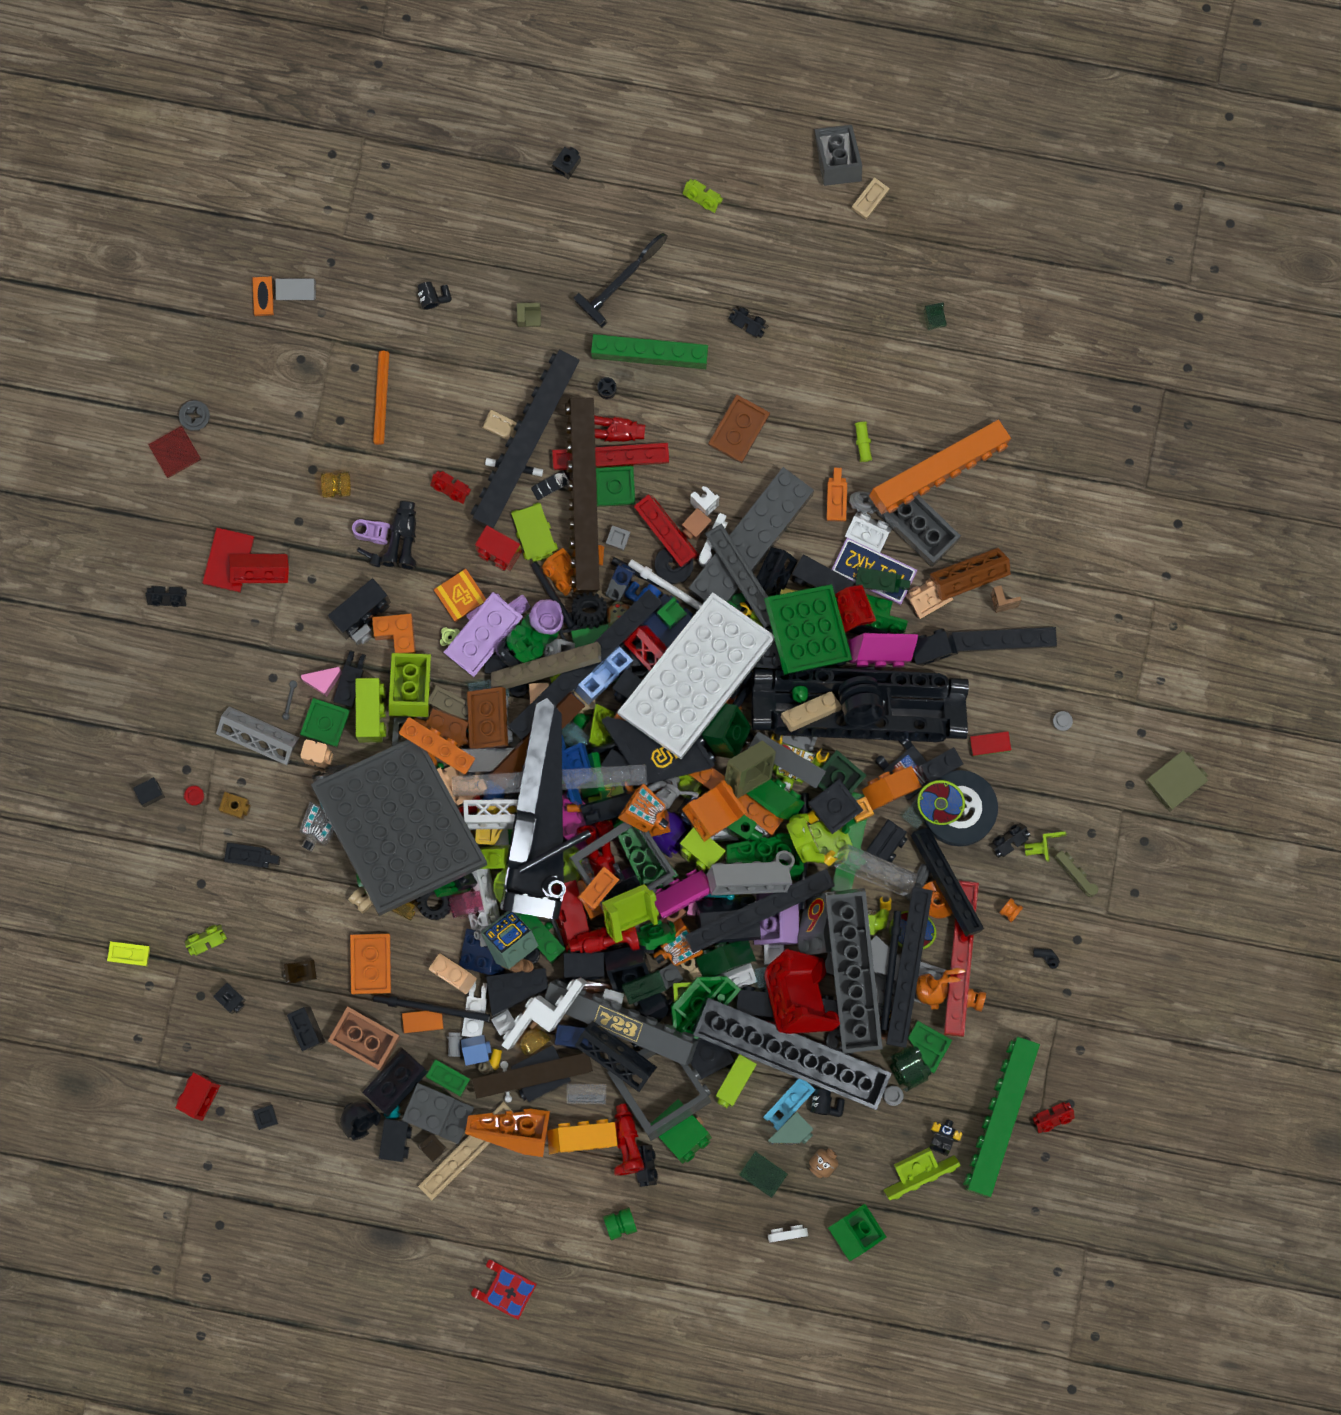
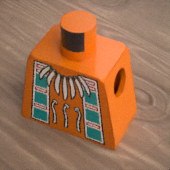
M642 784L635 790L618 819L643 832L649 831L653 826L663 831L669 824V821L660 816L666 807L665 804L645 784Z
M681 918L674 922L676 940L672 943L660 945L662 948L653 954L659 964L669 958L674 966H678L703 954V950L692 954L684 937L690 931Z

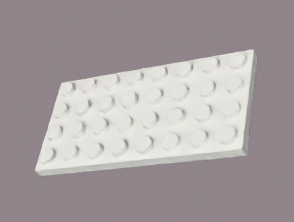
M712 592L619 709L618 715L682 759L775 641L774 635Z

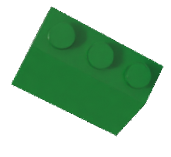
M771 777L767 782L746 793L774 815L788 821L793 815L798 814L805 803L800 799L801 795L793 789L789 791L785 788L787 784L778 778L775 780Z

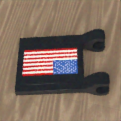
M899 741L907 750L890 765L882 755L878 756L875 762L885 773L889 771L890 775L893 774L892 770L903 766L904 769L909 766L913 767L922 787L905 795L907 800H910L926 786L917 767L927 761L911 741Z

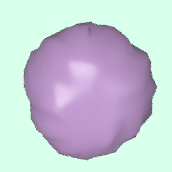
M551 599L539 600L534 604L529 614L530 624L538 633L551 635L557 633L562 628L564 617L560 604Z

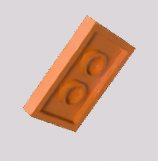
M390 934L350 935L351 994H391Z

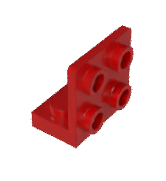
M863 585L847 587L835 594L845 633L859 625L871 624L876 621Z

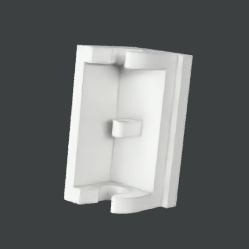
M703 486L702 489L707 495L702 494L700 497L698 493L693 492L690 495V504L708 516L719 506V496L717 494L714 495L707 487Z

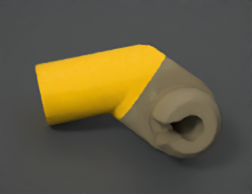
M493 1049L491 1059L479 1063L478 1070L482 1074H489L497 1070L502 1051Z

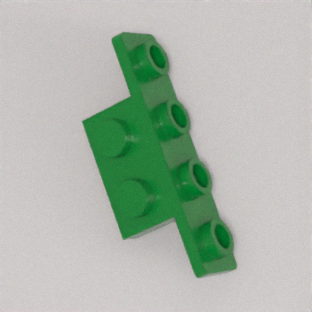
M866 594L876 618L875 622L866 625L887 630L894 634H905L908 621L890 616L893 601Z

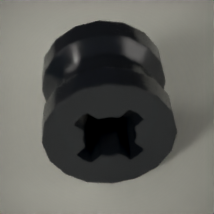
M604 377L598 382V394L601 398L607 400L616 395V383L612 378Z

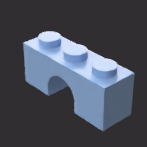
M619 646L594 673L591 672L578 684L575 692L589 705L625 669L627 670L633 660Z

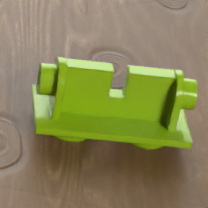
M696 179L687 181L683 195L715 213L718 204L720 205L723 201L721 194L711 189L707 193L704 192L706 186Z
M212 925L201 934L195 933L187 938L188 940L185 941L190 955L195 954L196 956L207 951L208 948L205 944L209 942L211 948L224 943L227 937L224 932L220 933L223 931L222 925Z

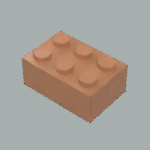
M347 1006L328 1042L382 1071L401 1036Z

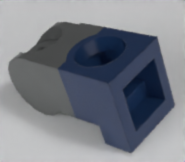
M620 563L609 583L605 596L620 602L636 571L628 565Z

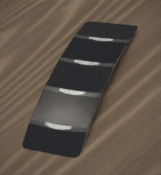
M567 470L560 471L531 487L536 499L539 501L566 486L567 480H570V472H567Z

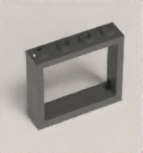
M624 822L569 858L586 886L589 885L591 879L579 861L633 826ZM637 829L666 873L647 886L649 890H653L656 893V887L661 884L665 887L674 881L672 877L676 873L650 833ZM604 899L599 903V906L602 909V911V902H604Z
M645 1048L638 1052L646 1059L656 1054ZM619 1064L616 1066L620 1071H625L623 1065ZM688 1064L680 1065L700 1095L652 1126L623 1081L610 1071L607 1072L651 1141L711 1103L709 1098L710 1090L706 1084L703 1086L698 1081L701 1079L695 1068L691 1070Z

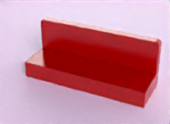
M229 554V583H288L289 564L287 554Z

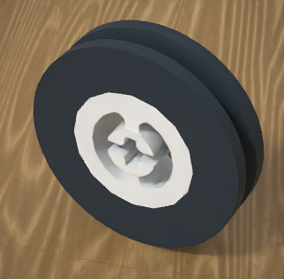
M964 770L951 771L936 779L935 781L945 780L955 784L962 791L964 797L970 800V802L965 800L963 817L966 816L969 810H973V815L967 821H955L947 825L933 824L923 817L926 827H929L933 836L945 844L958 847L969 846L983 839L994 826L998 815V801L991 785L980 775Z

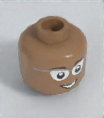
M830 1148L827 1150L818 1149L809 1160L810 1171L820 1179L822 1177H830L838 1167L837 1154Z

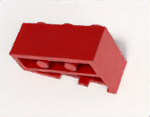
M576 880L564 883L566 892L563 895L559 920L555 919L566 952L570 950L568 940L577 939L576 936L591 932V928L587 924L582 901L578 898L580 893ZM560 884L553 886L551 890L553 894L560 891Z

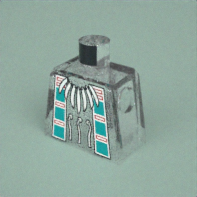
M310 801L299 832L307 836L301 847L312 852L317 842L326 846L336 833L323 808Z

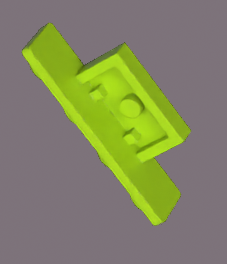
M927 1148L894 1164L901 1181L883 1191L889 1200L898 1199L909 1191L917 1190L927 1182L937 1180L939 1176L945 1173L955 1171L961 1165L955 1155L937 1163L931 1149Z

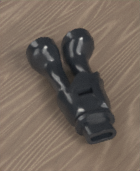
M400 501L399 508L396 509L397 513L394 515L391 524L389 548L387 553L380 559L381 565L386 567L397 566L398 547L401 537L403 546L399 558V567L407 570L416 569L417 563L412 557L411 552L412 542L415 543L416 538L414 502Z

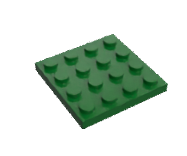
M832 584L764 598L784 675L852 660Z

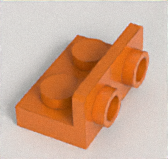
M562 548L547 558L541 568L544 574L554 582L557 589L567 596L573 589L570 587V576H573V568L569 566L571 556Z

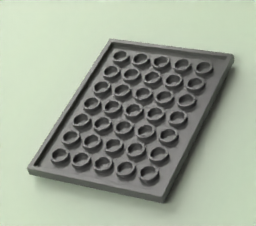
M409 740L311 784L320 805L379 916L487 866L484 855L428 752Z

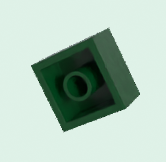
M724 704L705 728L702 736L716 756L732 759L740 753L751 725L737 705Z
M835 750L821 767L826 773L818 787L824 791L840 779L852 794L867 775L838 750Z

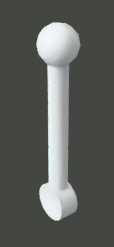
M502 1061L500 1066L503 1072L507 1071L508 1063ZM506 1092L504 1098L508 1103L512 1101L510 1092Z

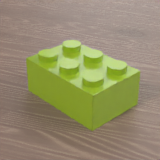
M392 653L389 716L428 717L431 654Z
M379 678L356 679V738L359 743L383 742V737H386V725L383 722V718H386V706L383 703V698H386V687H384V683H381Z
M695 827L692 828L680 843V855L688 862L692 860L696 864L695 868L698 871L703 870L705 874L708 873L711 865L721 863L725 858L726 851L711 838L704 842Z

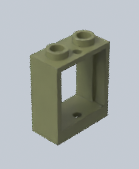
M763 740L728 760L725 782L732 787L737 799L771 779L776 751Z

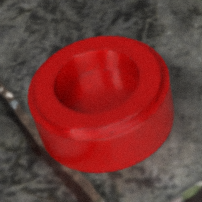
M190 786L186 789L184 798L188 804L198 806L204 801L205 794L200 787Z

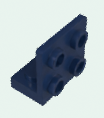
M467 928L459 966L488 975L504 974L505 968L496 964L488 946L480 947V940L474 938L476 930Z

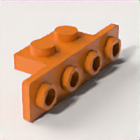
M410 717L407 718L399 731L401 736L462 774L468 772L475 760L473 756L458 748V743L450 738L445 740L436 729L431 727L429 730Z

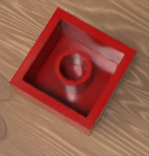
M486 525L475 544L476 551L479 554L478 557L486 562L491 560L496 563L495 567L502 571L506 569L511 571L522 553L521 544Z

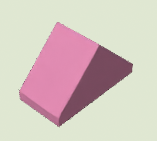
M340 667L304 674L301 675L304 683L327 697L342 673Z

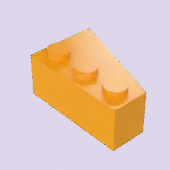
M608 1119L596 1120V1124L589 1125V1121L577 1122V1126L571 1127L570 1123L558 1124V1128L547 1130L549 1155L617 1146L615 1122L608 1123Z

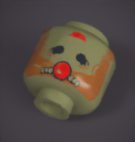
M623 602L612 603L607 608L608 626L610 627L630 607L623 604Z

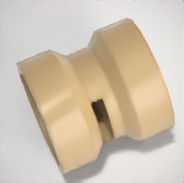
M362 886L348 899L352 904L358 906V910L362 914L373 905Z

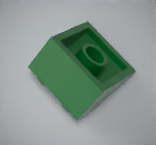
M863 1204L828 1227L849 1262L887 1238L866 1204Z

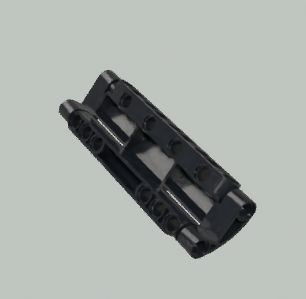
M782 666L774 671L754 669L751 727L752 730L774 731L776 735L916 742H942L946 739H967L966 699L969 691V680L965 678L948 679L946 675L941 673L814 668L784 675ZM857 676H869L877 680L885 713L874 724L862 727L850 726L844 720L842 705L840 711L790 732L781 719V713L822 695L808 694L806 701L798 703L793 699L792 693H775V691L792 692L794 687L804 686L808 689V693L826 694L832 692L840 703L838 688L846 680ZM892 697L935 698L943 700L905 699Z

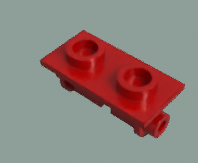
M437 471L436 474H433L430 486L436 491L446 494L454 501L462 504L465 503L466 495L468 496L472 490L469 488V485L458 479L455 484H452L454 477L444 471Z
M1063 1102L1051 1107L1053 1115H1050L1048 1109L1035 1114V1117L1032 1119L1034 1124L1037 1125L1038 1134L1049 1132L1060 1124L1070 1123L1075 1118L1074 1110L1071 1108L1070 1103Z

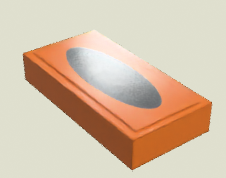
M272 276L253 277L255 316L274 315Z

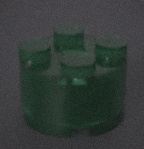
M909 1045L887 1058L888 1061L892 1060V1064L889 1065L898 1084L905 1085L906 1088L903 1090L906 1092L928 1081V1076L931 1075L927 1064L924 1065L921 1060L922 1054L917 1046L913 1048Z

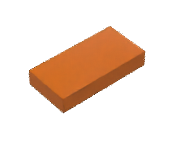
M429 1011L402 1013L404 1034L444 1029L443 1016L440 1013Z

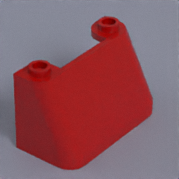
M786 949L767 966L765 981L779 1032L795 1034L833 1031L840 1025L836 1012L828 1011L825 1013L818 985L826 975L823 958Z

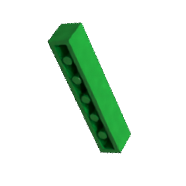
M593 334L591 356L592 359L706 369L708 345Z

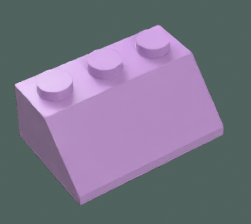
M773 893L753 894V897L758 901ZM799 904L761 921V940H754V945L798 944Z

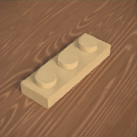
M828 692L781 713V719L790 732L840 711L841 704L832 692Z

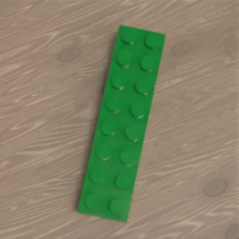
M1020 1037L1009 1041L1006 1049L1009 1055L1007 1059L1003 1060L1000 1068L1003 1074L1001 1078L996 1080L994 1090L997 1092L995 1097L990 1099L988 1109L991 1111L989 1116L984 1118L981 1127L984 1129V1133L978 1136L975 1146L978 1148L977 1154L972 1155L969 1164L972 1170L971 1173L966 1174L964 1179L965 1191L986 1198L992 1196L1040 1044Z

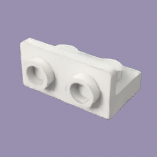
M857 512L845 537L880 553L892 528L888 527L889 524L884 521L878 520L877 522L871 519V516L867 513Z

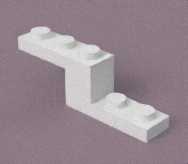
M581 977L576 980L573 979L566 988L568 990L566 995H562L555 1003L557 1008L540 995L535 998L531 997L525 1005L527 1009L524 1014L520 1013L515 1019V1027L512 1030L509 1029L504 1035L503 1039L505 1041L502 1046L507 1050L513 1048L532 1020L548 1032L553 1031L587 981Z

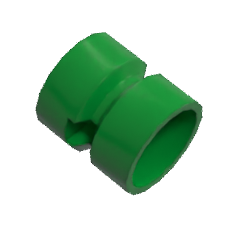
M629 1207L620 1210L618 1215L611 1213L603 1216L611 1241L622 1237V1233L629 1235L637 1232Z

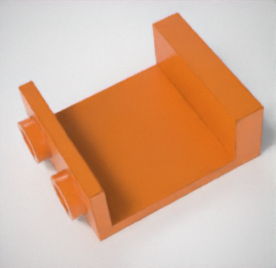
M725 780L682 808L704 842L747 813L743 803L737 799L732 787Z

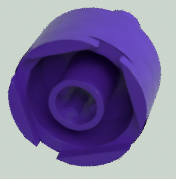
M668 811L671 832L653 836L652 838L661 852L672 858L671 853L677 854L680 851L681 841L687 836L688 831L692 830L693 826L681 820L680 816L676 813Z

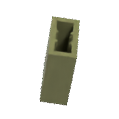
M1184 750L1145 781L1169 812L1208 781L1206 778L1208 776L1201 767L1198 768L1194 764L1195 759L1189 752L1185 753Z

